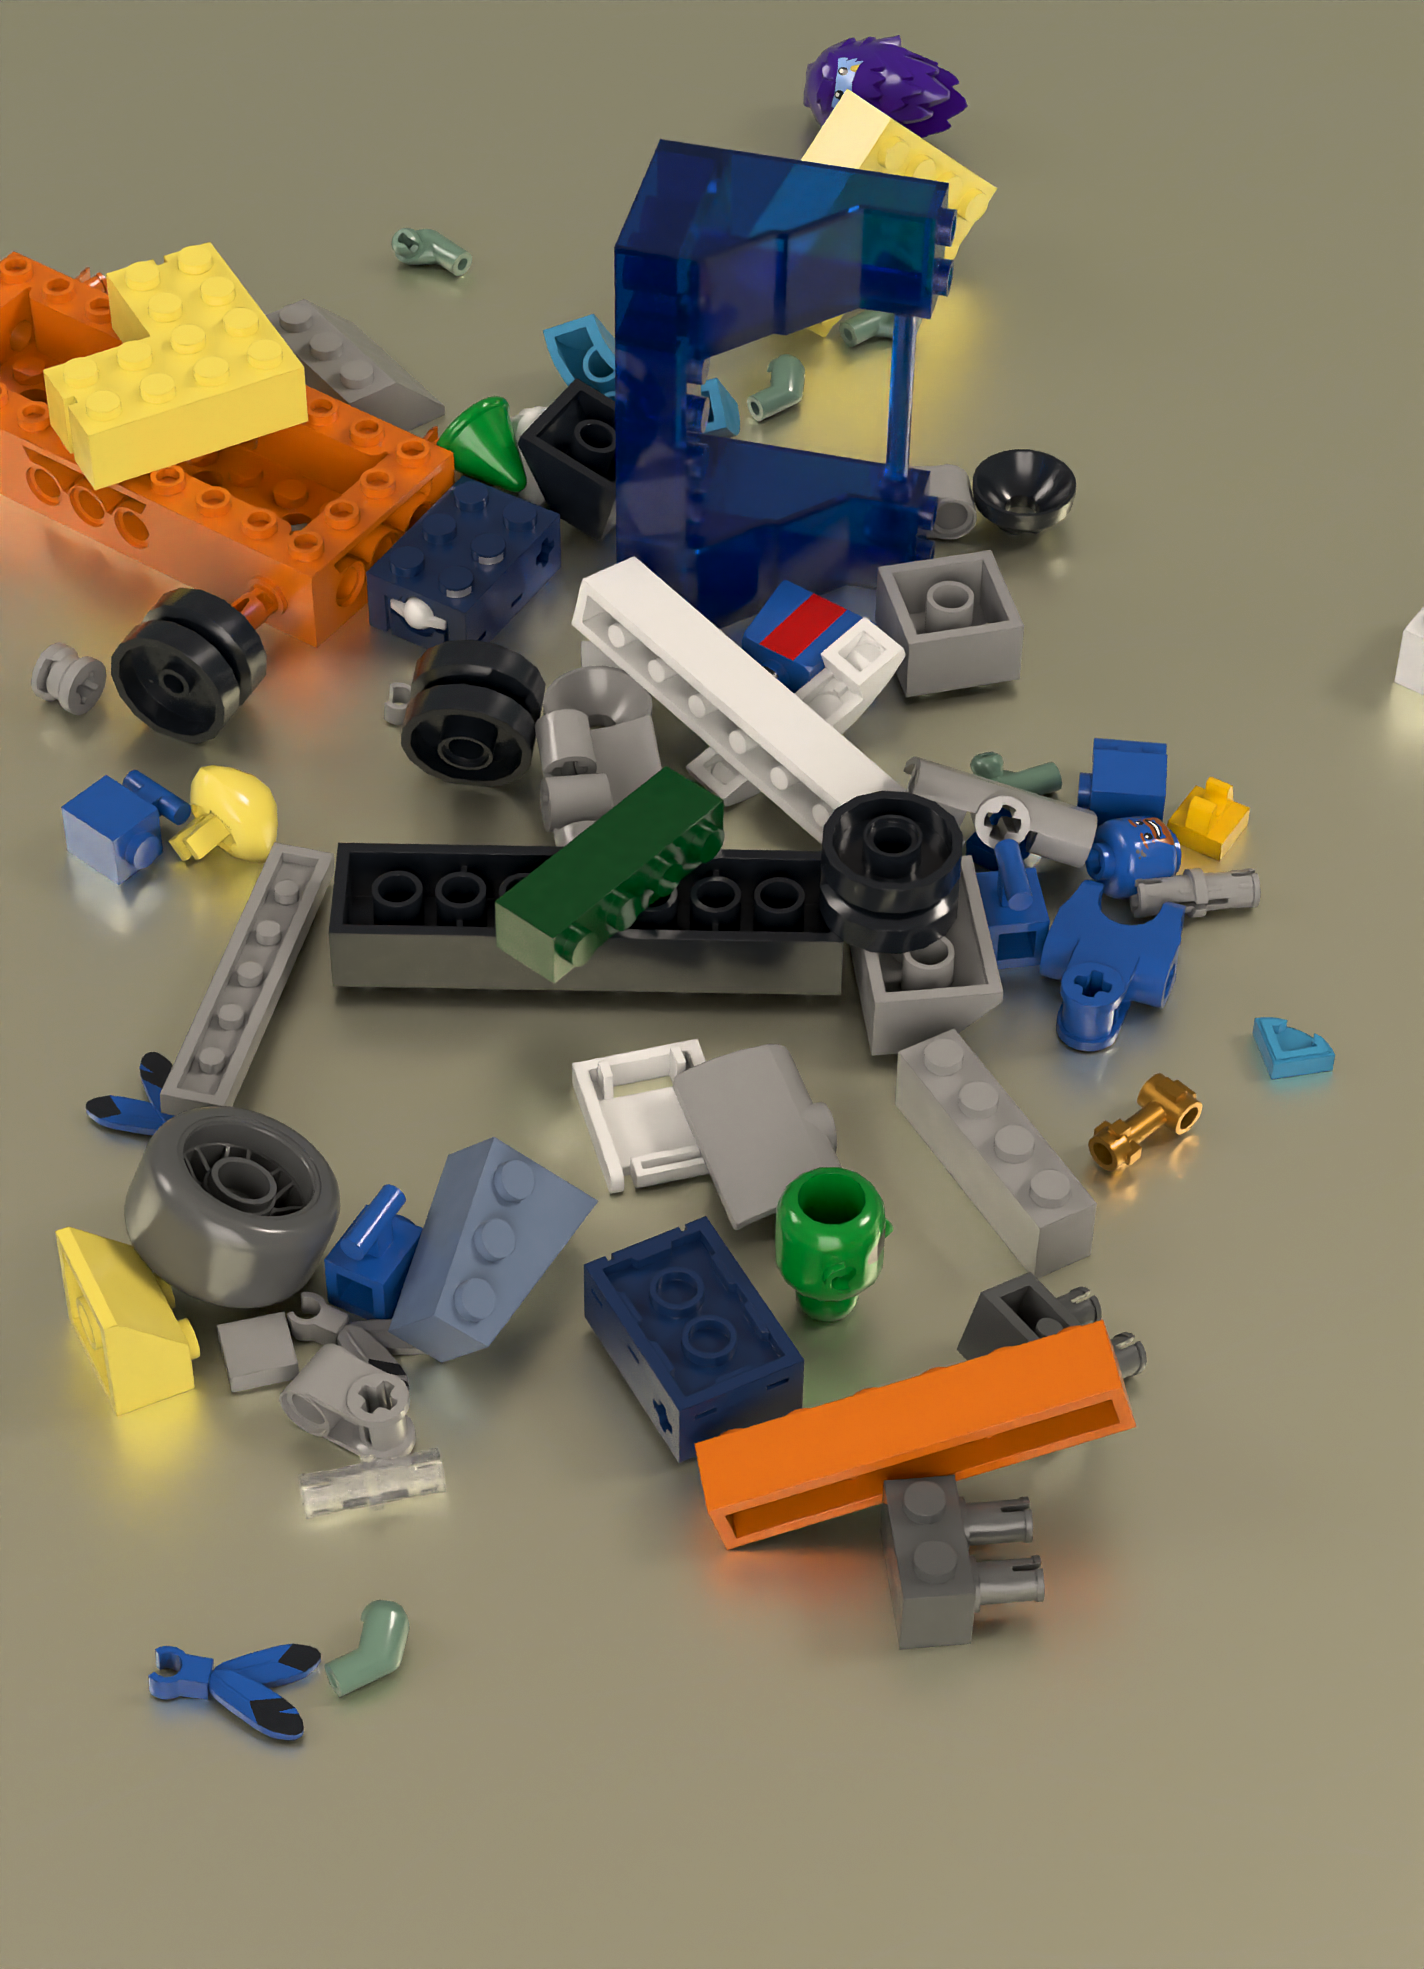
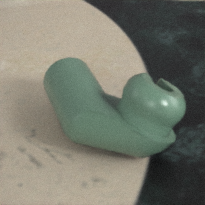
M402 228L392 237L391 245L396 257L408 265L439 264L454 275L462 276L469 270L472 264V255L435 230Z

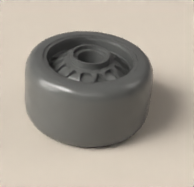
M207 1106L183 1111L167 1120L156 1130L146 1146L127 1191L124 1219L128 1237L140 1258L157 1276L172 1287L193 1298L214 1305L230 1308H259L271 1306L290 1298L308 1283L317 1269L335 1230L340 1214V1191L336 1177L325 1158L313 1144L294 1129L276 1119L255 1111L231 1106Z

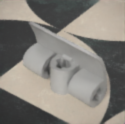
M562 709L543 715L534 725L543 771L540 787L542 819L546 832H554L556 846L567 845L662 769L653 721L650 715L613 726L590 730L588 716L585 713L575 709Z
M912 757L906 762L903 772L911 775L906 792L935 801L954 816L959 828L966 812H970L977 836L987 846L994 849L998 842L1005 839H1013L1019 844L1027 836L1026 852L1077 868H1081L1087 860L1097 829V815L1093 811L919 757ZM1002 805H1008L1012 817L1002 816L997 825L991 824L988 812L998 813Z
M766 1044L738 1050L713 1058L675 1076L673 1081L674 1092L733 1229L739 1230L757 1220L776 1213L778 1201L785 1187L800 1174L819 1167L842 1168L836 1155L837 1134L831 1111L823 1102H812L794 1060L786 1047L779 1044Z

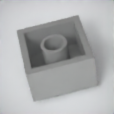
M991 550L878 567L875 621L878 628L904 648L906 656L896 670V674L906 697L1020 679L1024 624Z

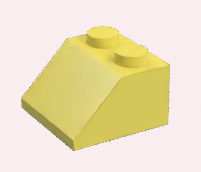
M69 1226L55 1231L69 1319L116 1416L194 1389L195 1384L191 1360L200 1357V1348L189 1320L184 1318L177 1321L172 1312L176 1304L171 1286L152 1272L132 1245Z

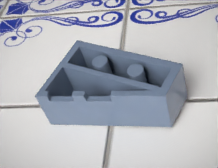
M496 1137L449 1154L388 1332L441 1363L488 1348L597 1204L598 1200Z

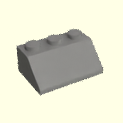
M306 299L286 305L282 309L266 315L304 366L305 385L407 432L445 415V406L353 322Z
M972 855L962 856L957 919L944 937L924 949L902 954L869 952L849 944L872 1056L898 1054L903 1049L951 1029H955L959 1034L1003 1001L1004 992Z

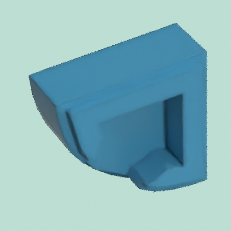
M1261 1017L1254 1019L1252 1034L1271 1080L1333 1070L1335 1054L1330 1045L1318 1034L1314 1033V1037H1311L1300 1030L1288 1027V1020L1281 1018Z

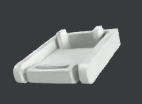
M698 1038L572 1063L573 1087L610 1194L624 1191V1176L631 1175L634 1186L637 1189L710 1174L673 1086L614 1098L613 1089L614 1086L670 1076L673 1084L676 1075L706 1062Z

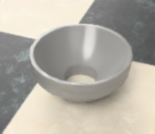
M587 666L564 673L551 683L544 695L543 715L562 709H575L588 716L590 727H608L645 715L652 716V696L622 669L608 666Z

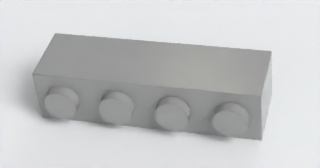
M951 1029L899 1051L895 1105L1025 1270L1031 1272L1038 1279L1090 1256L1097 1203L957 1031Z

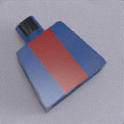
M785 579L779 584L744 632L742 649L791 692L796 693L825 668L821 653L863 617Z

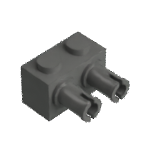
M1028 1272L980 1293L957 1351L968 1361L987 1355L1001 1347L1017 1346L1057 1334L1062 1329L1070 1326H1083L1100 1321L1102 1311L1099 1300L1094 1295L1076 1304V1301L1087 1297L1090 1293L1088 1288L1081 1286L1056 1298L1031 1272ZM1129 1332L1117 1334L1113 1339H1110L1123 1379L1142 1373L1147 1363L1146 1351L1141 1341L1121 1349L1122 1346L1133 1342L1135 1335Z
M955 1475L884 1480L880 1534L899 1650L971 1644L974 1613L980 1612V1605L1044 1601L1043 1568H1041L1042 1562L1039 1555L1030 1556V1558L976 1562L975 1556L969 1555V1548L974 1545L1011 1542L1031 1543L1033 1540L1032 1511L1029 1509L1030 1501L1028 1496L1012 1500L966 1503L964 1496L959 1497Z

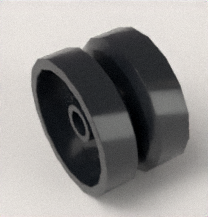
M181 587L164 593L148 611L142 622L133 628L111 656L112 679L119 696L133 714L158 733L183 742L196 744L214 739L239 706H242L266 676L267 655L260 636L243 614L224 599L206 591Z
M472 639L446 641L428 648L416 662L411 685L410 702L407 705L402 726L401 746L411 762L425 773L448 783L495 787L518 780L531 767L536 740L534 725L541 716L546 683L538 668L524 656L495 643Z
M879 791L856 796L836 808L824 824L822 838L819 910L827 927L846 943L875 953L902 954L924 949L944 937L957 919L963 834L954 816L935 801L910 792Z

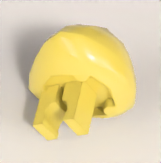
M216 765L201 767L191 782L190 802L194 819L168 842L182 861L188 860L192 855L196 860H200L214 847L218 846L230 856L251 862L265 863L274 842H276L278 828L277 805L271 790L254 775L235 768Z

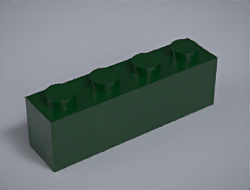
M668 766L663 767L495 901L496 947L555 984L574 967L584 965L592 957L595 950L614 934L628 929L634 923L637 916L658 898L671 894L678 886L680 880L702 862H709L718 854L725 839L723 831L724 800Z

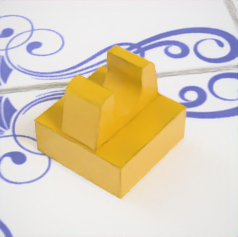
M1210 776L1206 781L1205 789L1195 785L1170 817L1167 827L1176 835L1180 845L1221 861L1247 827L1250 808L1233 801V785Z

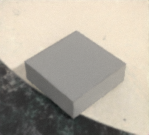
M284 1311L217 1325L218 1340L231 1392L290 1381L299 1373L298 1361Z

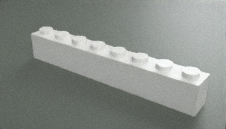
M635 556L582 579L571 624L819 843L822 844L824 824L834 810L854 797L879 791L906 792L901 785Z

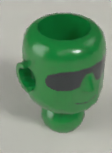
M819 1167L800 1174L785 1187L778 1201L775 1227L776 1265L785 1282L795 1290L796 1301L802 1312L813 1320L835 1322L845 1318L855 1308L859 1294L875 1283L883 1268L885 1238L893 1232V1225L885 1217L884 1201L875 1186L857 1172L841 1167Z

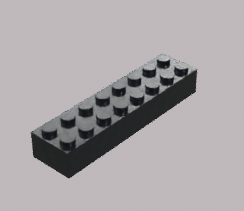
M338 843L328 933L333 986L841 995L844 941L827 927L819 910L822 851L720 849L711 861L702 862L680 880L678 886L671 894L658 898L642 911L628 929L622 932L618 931L597 948L584 965L574 967L554 984L496 947L495 901L564 846Z

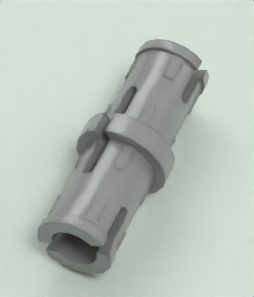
M1201 868L1185 869L1183 875L1136 879L1135 887H1137L1138 893L1130 896L1129 901L1135 918L1157 916L1164 902L1168 901L1186 906L1185 913L1189 918L1204 917L1207 911L1218 909L1256 908L1260 902L1261 889L1259 876L1255 873L1254 868L1217 873H1204Z

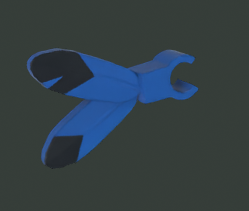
M157 1052L146 1053L141 1060L139 1070L149 1102L112 1095L97 1097L86 1103L87 1115L98 1124L111 1129L153 1136L162 1124L174 1116L161 1113L160 1093L171 1071L172 1063Z
M294 1643L279 1645L228 1660L216 1666L215 1669L214 1659L189 1655L173 1646H162L155 1649L156 1667L159 1670L174 1669L178 1673L170 1677H163L155 1672L148 1675L149 1692L153 1696L166 1700L179 1696L208 1700L209 1693H211L225 1708L257 1731L271 1738L297 1740L302 1737L304 1733L303 1720L297 1709L270 1688L304 1679L312 1673L321 1662V1653L317 1648Z

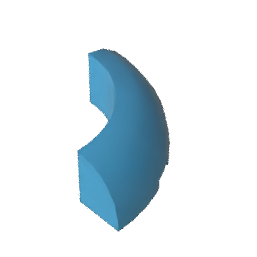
M595 314L543 330L553 363L568 386L576 378L671 435L669 443L697 444L713 442L739 434L740 416L738 404L718 378L692 383H672L656 379L649 381L640 377L625 366L619 353L616 339Z

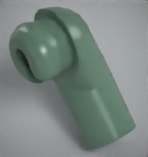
M880 302L840 323V335L843 341L850 347H854L873 336L903 340L918 332L923 320L922 312L912 302Z
M784 354L773 359L767 368V372H771L770 387L747 398L748 410L756 421H762L798 404L802 400L805 368L795 356Z
M984 752L974 756L970 763L974 775L1042 796L1059 791L1062 787L1059 769L1053 762L1013 772L1003 770L1004 762L1001 755L994 752Z
M376 1600L368 1604L363 1610L360 1619L364 1624L359 1647L325 1664L327 1678L338 1697H343L394 1672L401 1665L410 1626L406 1612L398 1603Z

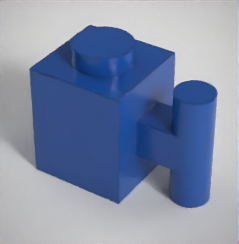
M1094 738L1092 773L1080 772L1077 806L1091 810L1097 815V828L1100 824L1111 819L1144 815L1159 818L1163 822L1166 798L1167 744Z
M138 770L130 771L124 778L122 785L108 775H105L61 807L67 851L117 885H120L140 869L151 865L163 853L159 817L162 815L174 824L181 825L189 818L191 805Z
M1005 839L998 842L994 847L999 870L976 873L998 969L1038 966L1040 965L1043 947L1049 932L1050 919L1036 868H1025L1018 842L1013 839Z
M390 1184L384 1185L369 1205L366 1204L324 1259L328 1303L366 1320L393 1318L423 1230L422 1227L415 1225L408 1218L397 1215L406 1202V1197L399 1188Z

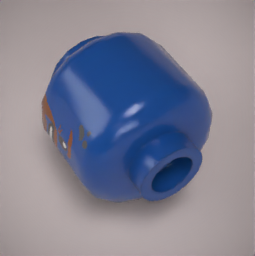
M1147 815L1117 818L1099 825L1090 853L1085 861V866L1089 876L1095 882L1105 884L1104 894L1115 899H1127L1138 893L1137 887H1135L1136 879L1176 875L1180 869L1182 852L1176 835L1159 818Z

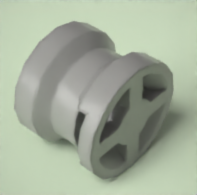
M58 642L44 650L37 660L31 678L32 691L36 696L46 701L59 700L64 710L74 715H82L94 707L105 687L106 667L101 661L93 657L84 656L79 658L74 648Z

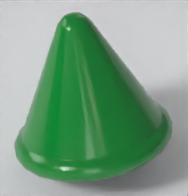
M500 396L487 397L471 405L455 418L442 433L436 445L454 453V471L510 492L519 493L526 488L527 477L509 415V403Z

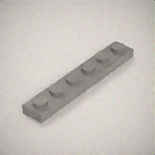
M274 842L161 1090V1113L175 1116L183 1111L194 1108L233 1106L334 874V853Z

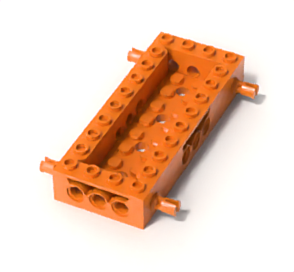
M15 251L0 261V494L194 589H201L224 599L243 614L255 630L263 623H266L318 648L368 603L366 572L455 484L454 453L436 445L439 440L438 426L432 427L421 438L306 385L307 422L94 490L75 462L74 453H69L50 425L43 370L66 363L74 358L86 357L123 344L112 329L107 280L101 272L91 278L90 267L85 268L74 279ZM307 523L302 530L292 531L291 525Z

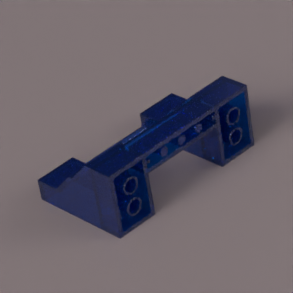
M660 139L614 247L616 564L635 556L718 629H722L757 615L779 584L785 579L819 596L845 585L877 590L878 567L934 559L936 542L926 538L927 530L933 531L938 511V496L929 495L931 471L909 468L917 319H931L938 296L948 297L953 279L954 260L944 259L945 246H952L957 224V210L948 208L949 183ZM858 308L894 314L886 464L700 434L704 433L709 416L710 400L709 397L701 396V385H704L707 380L710 357L771 334L786 336Z

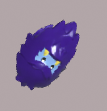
M900 35L881 39L869 36L859 41H856L855 38L846 39L825 49L815 62L808 64L806 71L803 104L811 108L816 122L821 127L846 89H849L921 138L939 134L950 129L952 126L947 120L960 114L968 107L966 99L952 87L959 84L957 77L949 71L938 67L937 62L903 48Z

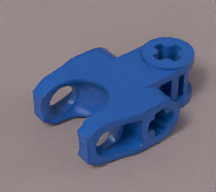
M1087 879L1080 884L1075 893L1059 908L1046 937L1039 973L1040 976L1061 981L1060 994L1063 1002L1057 1014L1056 1031L1059 1038L1066 1045L1076 1050L1088 1052L1103 1050L1111 1046L1118 1038V1034L1133 1001L1160 1009L1164 1008L1176 981L1178 952L1181 946L1186 906L1170 901L1164 902L1157 916L1147 923L1138 925L1120 924L1109 919L1101 912V899L1105 884Z

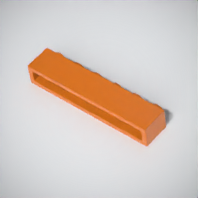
M1100 1320L1083 1326H1070L1062 1329L1057 1334L1017 1346L1001 1347L987 1355L948 1367L931 1368L921 1375L879 1388L862 1389L852 1396L813 1408L796 1409L786 1416L744 1429L727 1430L717 1437L694 1443L707 1512L726 1549L729 1550L882 1504L884 1480L955 1475L956 1481L1137 1426L1114 1348L1104 1320Z

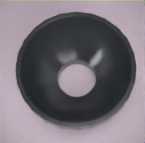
M1030 449L1002 451L983 460L976 468L972 481L973 499L978 511L1004 532L1011 535L1020 533L1037 534L1064 519L1071 511L1076 495V479L1072 470L1064 462L1047 453ZM1013 507H1028L1036 513H1016L1007 510Z

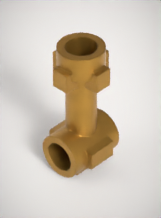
M1161 1073L1155 1074L1143 1085L1139 1092L1137 1103L1142 1109L1126 1121H1122L1119 1118L1111 1124L1105 1120L1094 1129V1136L1088 1142L1089 1151L1093 1159L1103 1169L1114 1171L1123 1163L1130 1166L1141 1158L1142 1147L1139 1143L1161 1126L1165 1125L1179 1135L1187 1132L1196 1123L1202 1111V1103L1196 1099V1093L1179 1080L1173 1081Z

